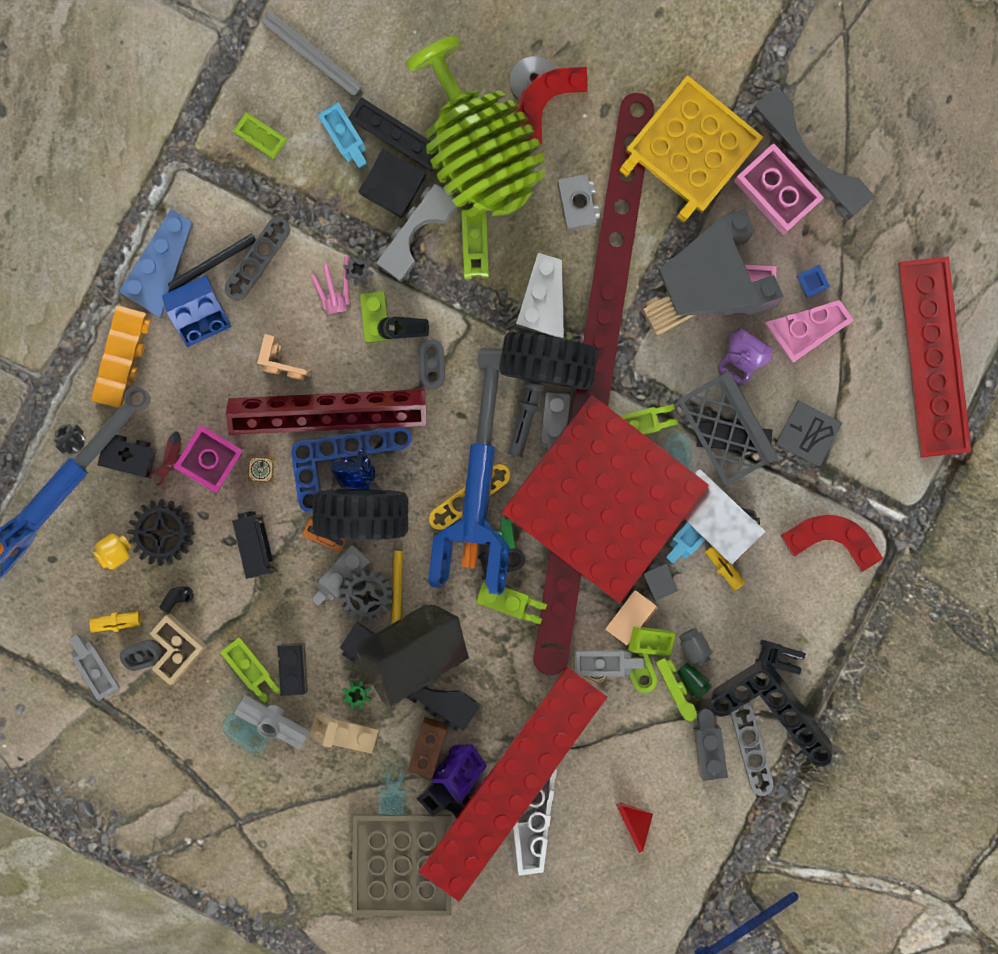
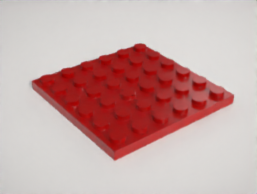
M591 394L501 513L620 603L709 484Z

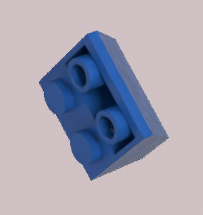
M207 275L162 295L166 312L187 347L232 327Z

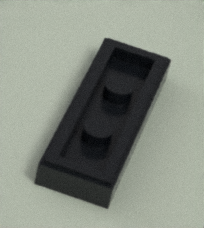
M700 422V431L712 435L714 424ZM717 424L714 436L728 440L732 426ZM735 427L731 441L745 445L748 437L746 430ZM763 429L771 444L773 429ZM697 436L696 447L704 448ZM704 436L709 445L710 438ZM713 439L711 448L726 450L727 443ZM750 439L748 446L755 447ZM730 444L728 450L743 452L744 447ZM748 448L746 450V452L758 453L757 451Z

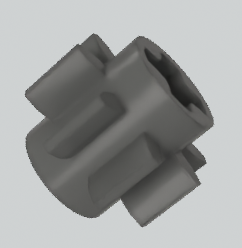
M363 255L359 257V260H354L350 256V265L343 266L344 269L349 270V273L345 276L346 280L353 278L355 286H357L358 281L368 284L366 279L368 275L374 276V273L368 270L372 262L368 261L365 263ZM356 265H359L360 268L365 267L362 269L364 274L361 276L357 273L352 274L355 272L354 267Z
M70 424L62 425L54 435L55 447L62 454L66 451L69 454L78 453L85 444L84 440L86 437L83 435L84 431L77 424L73 427Z

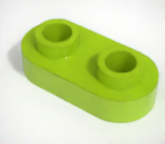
M638 653L640 657H645V667L632 669V674H629L637 691L649 693L656 687L657 677L648 654ZM643 675L649 678L646 684L640 683V677Z

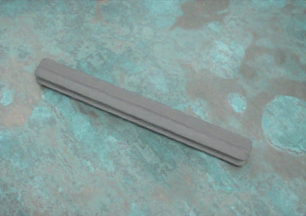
M271 11L265 13L262 22L352 96H356L361 91V84Z

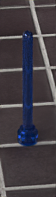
M791 892L710 947L708 945L704 948L700 946L694 950V953L718 954L796 902L799 898L798 894Z

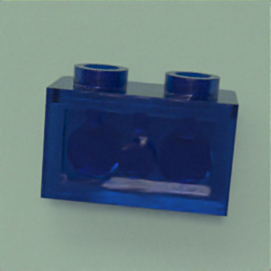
M358 449L357 462L347 458L340 459V461H332L331 471L341 488L370 489V483L375 479V467L372 466L370 457L367 456L364 449Z

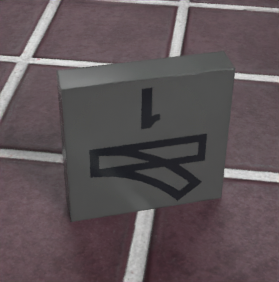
M797 401L775 445L820 467L842 422L801 401Z

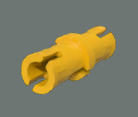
M712 545L704 551L717 568L716 572L718 575L721 574L733 591H736L746 583L733 564L731 565Z
M136 611L123 614L112 612L108 616L90 617V630L92 633L108 630L119 632L123 628L141 627V612Z

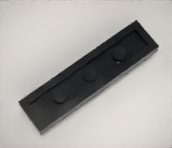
M361 97L348 119L432 172L433 167L430 160L439 151L436 154H427L426 145L431 141Z

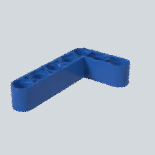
M394 427L305 440L294 444L291 455L300 508L306 512H313V508L310 509L305 505L304 499L309 494L315 495L317 491H321L317 462L404 450L412 444L413 437L411 432L404 427ZM398 432H405L408 435V441L404 445H397L394 438ZM375 435H380L384 440L382 447L378 449L372 448L370 444L371 438ZM349 439H356L358 441L359 448L357 451L349 452L346 449V443ZM327 442H331L334 445V452L330 456H325L322 453V446ZM301 446H307L310 450L309 457L304 460L300 459L297 454ZM305 470H310L313 473V480L309 484H305L301 480V474Z

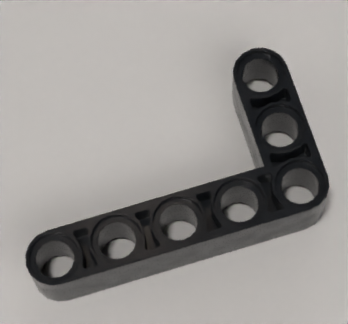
M758 661L713 690L710 709L716 716H727L760 696L814 765L824 767L831 762L832 743L769 662ZM764 673L768 677L761 679L757 674ZM744 686L748 690L739 691L737 687ZM775 692H779V693H781L783 696H781V697H774V696H772L771 694H772V693H775ZM724 699L727 703L720 704L716 700ZM789 711H794L797 713V715L789 716L786 713ZM804 730H808L812 733L809 735H804L801 732ZM824 749L826 750V752L817 753L816 750Z

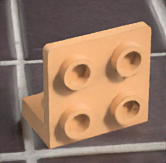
M264 334L258 358V364L263 367V371L279 376L281 371L286 372L289 378L304 381L305 377L311 378L312 373L308 370L275 363V359L279 360L282 346L279 345V340L276 337Z

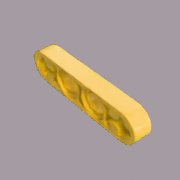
M497 464L493 466L492 478L495 476V469L499 471L504 469L506 474L504 475L505 480L503 482L496 480L492 483L496 488L491 490L490 487V496L510 480V471L505 465ZM466 486L430 513L429 522L434 529L443 530L462 517L463 511H456L453 508V501L458 497L464 498ZM448 504L451 512L456 517L452 519L451 515L444 519L445 525L442 526L440 523L436 525L434 523L436 519L435 514L437 512L440 515L444 514L447 511L444 509V506Z

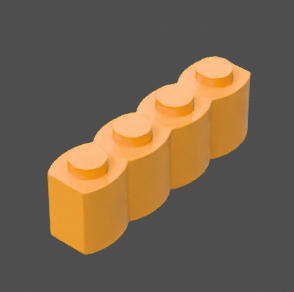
M121 306L116 307L91 401L120 408L125 402L124 395L130 388L131 381L135 382L138 375V367L135 366L138 357L141 358L144 353L145 344L142 343L143 336L149 333L151 327V320L148 319L149 315L147 313Z

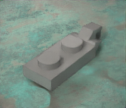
M546 392L541 436L542 448H548L549 450L567 427L570 404L569 394Z
M352 544L319 580V583L316 585L319 591L311 600L317 606H320L327 597L331 601L342 593L340 592V586H347L344 578L352 579V571L358 575L360 569L365 568L370 563V560Z
M80 633L71 637L69 641L75 651L71 652L72 660L96 699L99 701L119 689V683L96 646L91 641L86 643Z
M575 651L576 674L579 676H626V674H632V669L645 667V657H632L631 651Z

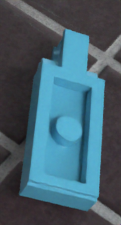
M337 102L319 113V119L347 162L353 159L360 170L367 167L368 164L362 155L367 150L340 104Z
M687 522L669 544L673 550L665 559L672 565L680 556L686 559L704 542L705 538Z

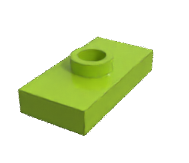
M245 112L233 130L235 135L273 160L276 159L288 141L287 138L248 112Z
M634 626L628 650L634 653L671 656L676 632Z

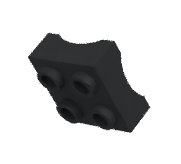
M382 148L373 168L358 192L361 196L403 218L426 178V172L406 163Z

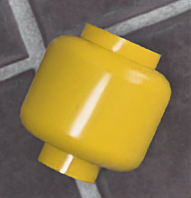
M110 533L94 544L95 551L92 554L103 569L107 567L113 570L129 559L128 549L131 546L123 535L118 537L116 534Z

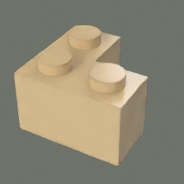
M172 614L165 615L150 632V635L168 651L152 670L171 686L178 681L206 649L207 645Z

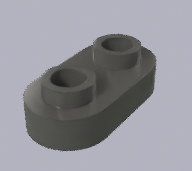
M429 339L424 341L419 348L420 379L425 387L437 389L445 380L444 349L440 342ZM434 348L436 355L434 357L428 356V349ZM432 372L436 373L438 376L437 380L430 381L428 375Z
M145 640L128 645L121 651L120 660L127 669L137 671L156 665L164 653L159 643L153 640Z

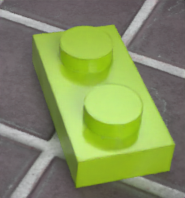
M385 291L360 294L365 343L390 341V339L382 338L377 330L379 321L387 317Z

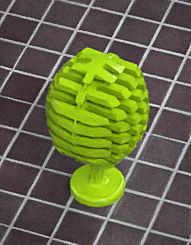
M458 35L448 36L418 51L405 62L407 69L411 72L420 71L432 66L449 99L440 110L439 120L426 130L427 139L437 134V137L426 145L427 154L432 155L439 151L430 161L433 169H439L444 166L437 173L440 183L452 180L444 187L447 195L462 192L452 200L456 207L474 202V207L465 212L470 217L488 210L493 211L491 213L493 215L490 217L508 215L522 207L533 194V192L530 193L531 188L545 178V169L533 173L535 168L545 162L543 153L531 156L541 145L536 138L526 141L535 131L531 125L520 127L527 121V117L524 112L512 114L519 108L515 100L497 103L506 95L501 90L495 91L492 94H486L481 98L478 97L480 94H477L481 90L462 93L445 58L453 54L460 47L461 40Z

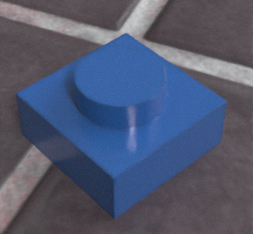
M820 265L796 276L806 298L830 287Z

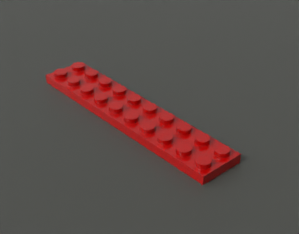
M566 667L418 872L460 902L607 699V696Z

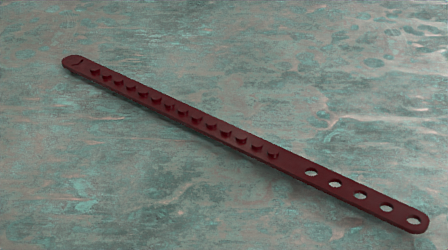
M642 93L627 95L620 105L583 343L597 348L598 358L592 387L589 390L575 389L571 420L591 394L606 406L609 403L645 167L638 162L633 169L634 179L630 182H624L620 179L619 170L630 157L625 152L627 149L624 144L625 138L629 135L637 137L654 116L652 100ZM634 103H640L643 105L645 112L640 117H634L629 111L630 106ZM618 200H625L629 204V211L626 214H618L615 211L614 204ZM614 232L621 233L624 237V243L619 247H614L609 242V236ZM551 551L542 602L546 603L547 606L546 609L540 611L542 621L541 624H538L533 656L535 667L545 675L560 674L567 666L581 574ZM546 643H556L559 644L564 649V651H560L557 647L547 646L545 648H541V645Z

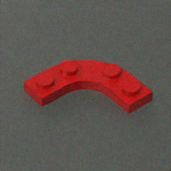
M587 67L555 68L545 71L536 76L528 87L523 90L517 103L519 108L516 110V113L524 112L527 121L520 127L531 125L535 131L526 141L536 138L542 144V114L544 107L550 99L563 93L588 92Z
M819 515L811 517L780 535L793 556L798 555L820 541L834 540L847 549L861 572L883 559L865 530L852 520L841 516Z

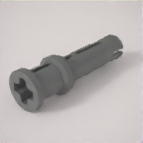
M528 382L523 383L525 389L522 400L518 402L520 411L507 453L521 458L523 457L533 415L539 411L537 405L540 394L545 389V387Z

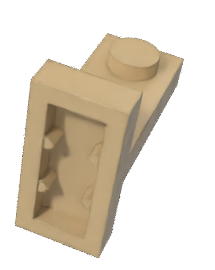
M315 712L309 736L322 746L332 748V745L372 754L378 729L330 718L324 713Z

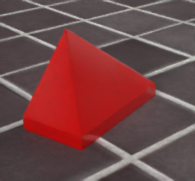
M622 802L616 804L638 852L644 851L653 814Z

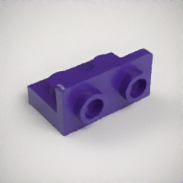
M458 744L449 750V754L438 765L431 780L433 783H443L455 801H463L487 765L473 744Z

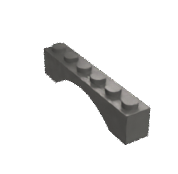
M778 86L753 107L754 119L761 126L765 125L770 130L769 135L777 144L781 143L785 147V153L788 158L794 163L797 161L803 168L801 171L804 176L810 181H815L819 186L818 191L825 199H831L835 204L834 209L841 217L844 218L846 216L849 220L875 197L859 178L846 176L831 170L810 153L797 130L794 118V104Z

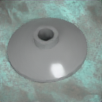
M532 56L522 59L514 66L510 75L512 93L519 100L523 90L531 83L530 77L532 75L538 76L545 71L555 69V67L548 60L541 57Z

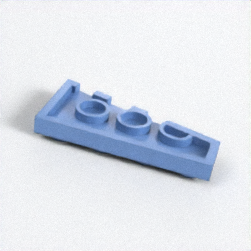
M170 209L118 292L162 319L165 307L162 295L171 292L168 283L173 281L177 274L182 253H184L193 222Z

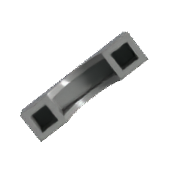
M436 184L432 188L428 186L420 196L422 202L417 208L413 206L405 217L408 221L402 228L400 226L396 228L391 235V239H393L388 248L383 246L376 256L379 259L376 262L377 266L400 283L404 281L416 264L410 252L411 238L416 230L428 223L446 224L458 208L452 202L454 197L447 195L445 190Z

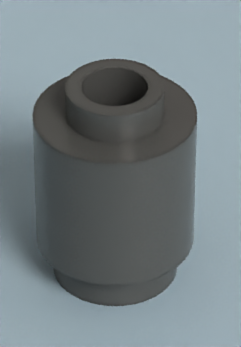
M693 628L679 636L681 640L680 645L690 664L696 663L697 666H700L710 660L709 655L712 654V651L702 632H698L697 628Z

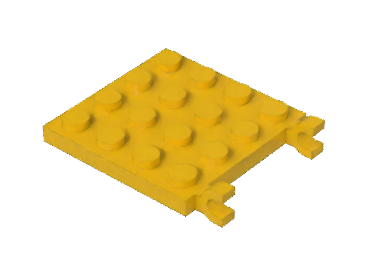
M687 75L627 147L625 152L630 157L621 166L619 171L627 177L639 162L688 202L676 217L685 223L695 209L700 213L705 210L763 139V136Z

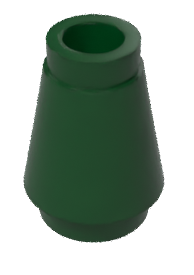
M688 662L677 671L691 696H695L697 699H700L713 687L709 683L710 680L690 666Z

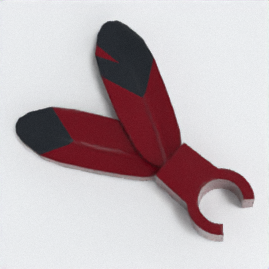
M177 431L172 433L167 441L163 464L149 475V479H152L154 474L161 476V481L157 483V486L164 482V478L170 470H175L174 466L181 454L178 455L181 438Z

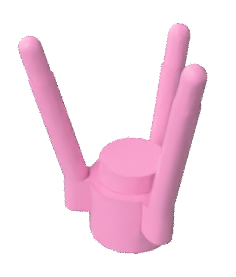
M348 255L344 257V265H349ZM324 263L323 267L329 294L326 295L327 299L316 275H311L322 301L323 310L327 309L328 315L347 311L346 305L350 304L348 296L349 279L346 280L345 278L349 270L344 269L343 296H341V292L335 293L329 266L327 263Z

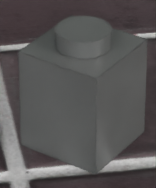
M659 561L651 563L646 568L647 571L642 573L655 601L678 591L666 563L660 564Z

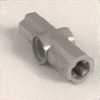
M245 694L234 711L235 715L257 726V731L263 737L270 739L277 737L297 749H300L309 733V730L286 718V713L282 708L275 705L266 707Z

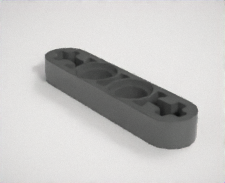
M275 217L268 222L226 282L225 292L230 299L240 301L248 295L290 233V226L285 219ZM281 223H283L282 228L285 231L283 234L279 232L276 234L274 239L278 242L275 245L269 238H266L265 236L269 234L272 237V235L275 232V230L273 229V225L276 224L279 226ZM263 242L271 245V252L266 256L258 253V246ZM250 262L257 265V272L252 276L244 273L245 265ZM241 274L244 279L250 282L248 285L243 282L240 286L242 293H236L233 296L231 286L233 284L237 286L240 283L241 279L237 278V276Z

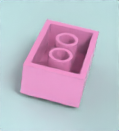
M774 143L733 181L782 235L787 233L824 198Z

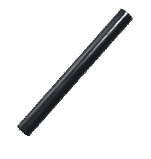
M252 233L169 282V288L173 291L184 286L252 245L256 241Z

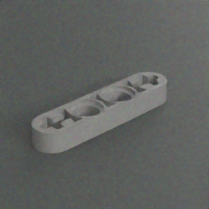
M747 703L742 707L746 710L748 709L745 719L747 723L752 721V725H744L738 728V724H743L741 717L735 715L739 709L730 715L750 787L757 795L766 796L773 789V780L754 711ZM745 730H753L755 733L754 741L751 743L743 742L742 733ZM754 753L759 754L762 758L761 764L757 767H752L748 763L749 756ZM765 768V772L760 773L762 779L768 781V784L764 785V790H761L759 787H755V784L759 783L758 776L756 774L751 775V772H759Z

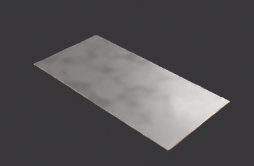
M699 469L695 474L709 484V486L684 519L732 565L766 531Z

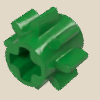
M350 680L351 688L342 689L344 693H347V697L342 702L349 701L351 703V710L355 705H359L361 709H364L363 701L371 702L372 698L367 696V692L372 688H365L363 686L364 680H361L356 685L353 680ZM356 689H360V694L363 698H359L356 701L353 699L354 695L351 694V691L355 692Z

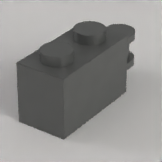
M701 708L697 712L699 727L693 728L700 777L703 781L728 778L721 728L715 725L713 713L708 708Z

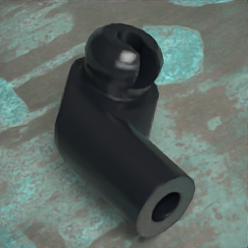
M187 586L171 588L159 608L166 613H170L176 603L191 602L194 598L193 590Z

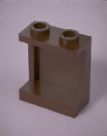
M424 717L408 772L432 779L448 725L444 722Z

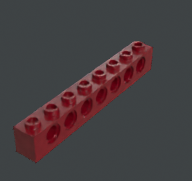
M426 389L228 398L226 409L228 434L427 426Z

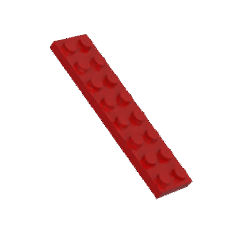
M949 256L899 262L898 269L920 458L971 452Z

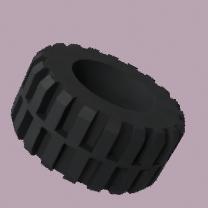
M508 332L504 337L499 370L501 375L549 385L589 390L594 381L598 351L595 346L571 340L530 333Z
M337 489L317 491L313 496V532L318 537L344 540H379L404 537L408 532L409 498L404 492L392 490Z

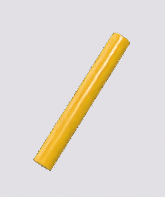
M393 550L391 624L395 625L401 624L402 550Z

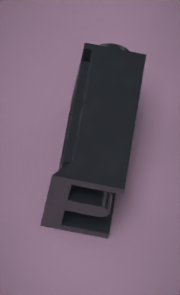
M255 511L237 514L238 519L232 520L246 579L278 572L276 568L271 566L274 562L264 521H260L263 515H256Z

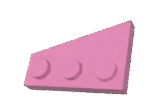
M838 300L767 321L764 324L791 363H794L854 321V319L842 302Z

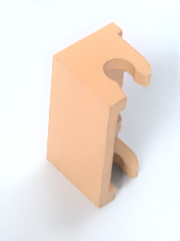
M634 590L605 630L629 647L633 627H645L658 610V607Z

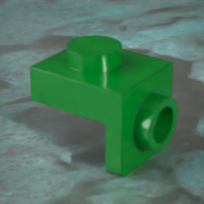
M505 516L504 520H500L502 530L497 532L512 549L515 548L511 525L514 522Z

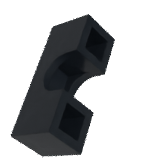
M431 782L416 799L432 816L445 809L457 818L471 798L466 795L463 801H455L443 783Z

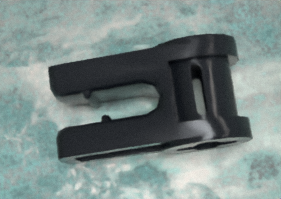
M386 317L379 321L377 330L384 339L426 337L429 335V321L419 318ZM389 325L394 326V331L389 330Z
M761 639L760 644L762 647L759 658L755 659V663L767 661L775 669L801 674V667L790 662H782L779 660L780 655H786L795 660H804L806 653Z

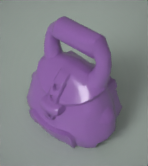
M738 328L731 333L728 339V353H726L719 364V375L721 376L730 371L725 366L731 363L737 369L744 371L743 378L730 371L737 385H743L749 381L754 370L760 366L767 365L772 359L773 348L745 329Z

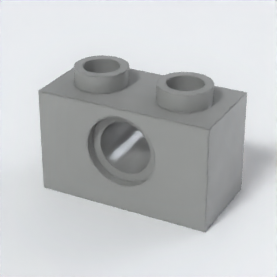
M587 174L559 179L557 185L567 232L596 226V219H600L598 204L593 205L591 195H595L593 180H588ZM576 197H582L586 201V206L576 208L572 201Z

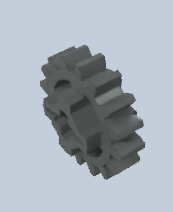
M361 568L358 575L352 571V579L344 578L347 586H340V592L344 593L339 596L340 602H346L342 605L343 610L350 609L349 616L352 618L357 614L360 622L363 620V617H367L368 621L372 622L373 615L380 619L381 610L389 611L386 603L390 604L393 602L392 598L388 596L393 594V589L388 587L390 585L389 579L382 580L384 576L382 572L375 575L374 568H371L369 573H365L364 568ZM375 582L382 588L383 593L375 589ZM366 591H370V595H367L366 598L362 597ZM350 597L357 600L358 607L351 602Z

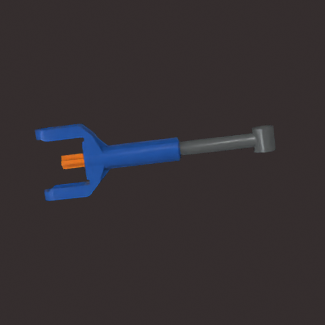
M481 348L478 353V366L481 370L485 371L476 443L470 446L462 518L454 525L446 527L433 538L428 580L429 585L434 588H443L449 578L453 541L464 543L461 567L476 568L479 544L490 545L486 574L488 591L490 594L502 595L505 589L510 547L487 521L495 447L490 444L502 349Z
M136 386L130 387L124 395L125 402L76 458L69 457L18 516L0 527V564L2 565L0 578L5 576L30 548L38 529L88 474L86 467L137 410H145L149 406L151 398L147 391ZM137 392H141L143 394L142 403L134 405L132 403V396ZM16 547H18L17 554L15 556H9L12 553V551Z

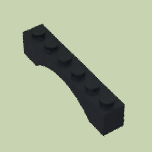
M359 622L354 625L340 646V649L343 650L342 655L352 662H355L357 659L364 664L362 668L373 676L378 673L385 678L383 682L393 689L399 687L405 691L404 696L414 703L420 701L426 705L424 710L435 717L438 714L446 719L444 723L456 731L458 728L464 731L480 707L479 702L461 690H434L406 678L388 659L381 646L379 636Z

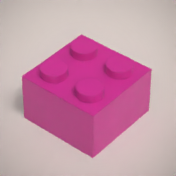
M200 425L176 462L174 469L217 494L243 450Z

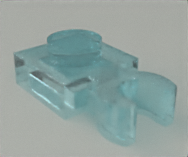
M390 771L386 772L385 782L388 788L380 789L378 814L403 816L406 790L399 789L404 779L403 772L399 773L397 781L390 779Z

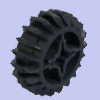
M164 499L159 500L158 507L154 500L150 501V509L145 504L141 505L143 514L138 511L134 512V516L138 518V521H129V524L135 526V530L130 529L127 531L128 534H135V538L130 539L129 544H138L133 549V552L137 553L142 550L143 552L139 557L141 560H144L149 555L148 564H153L157 558L158 566H163L164 559H166L168 565L173 564L172 556L180 561L182 556L179 551L188 554L189 550L184 545H193L194 541L187 539L188 535H195V531H188V527L193 526L194 522H185V519L190 516L189 512L181 515L182 505H179L174 510L175 502L170 501L166 507ZM158 513L155 525L152 528H143L147 519L153 514ZM166 513L172 515L177 520L180 529H173L169 526ZM161 526H163L162 530L166 529V532H173V534L163 535L162 539H160V535L157 536V533H150V531L160 530ZM143 536H149L154 539L157 552L147 546ZM171 537H180L177 545L165 553L168 540Z

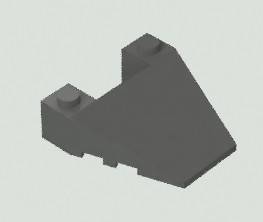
M746 209L722 216L659 269L660 276L677 315H709V313H723V315L746 313V315H755L776 308L784 296L775 275L751 282L736 246L747 243L755 231Z

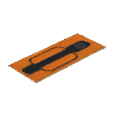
M310 518L302 533V536L341 553L346 542L344 539L318 537L313 532V520Z

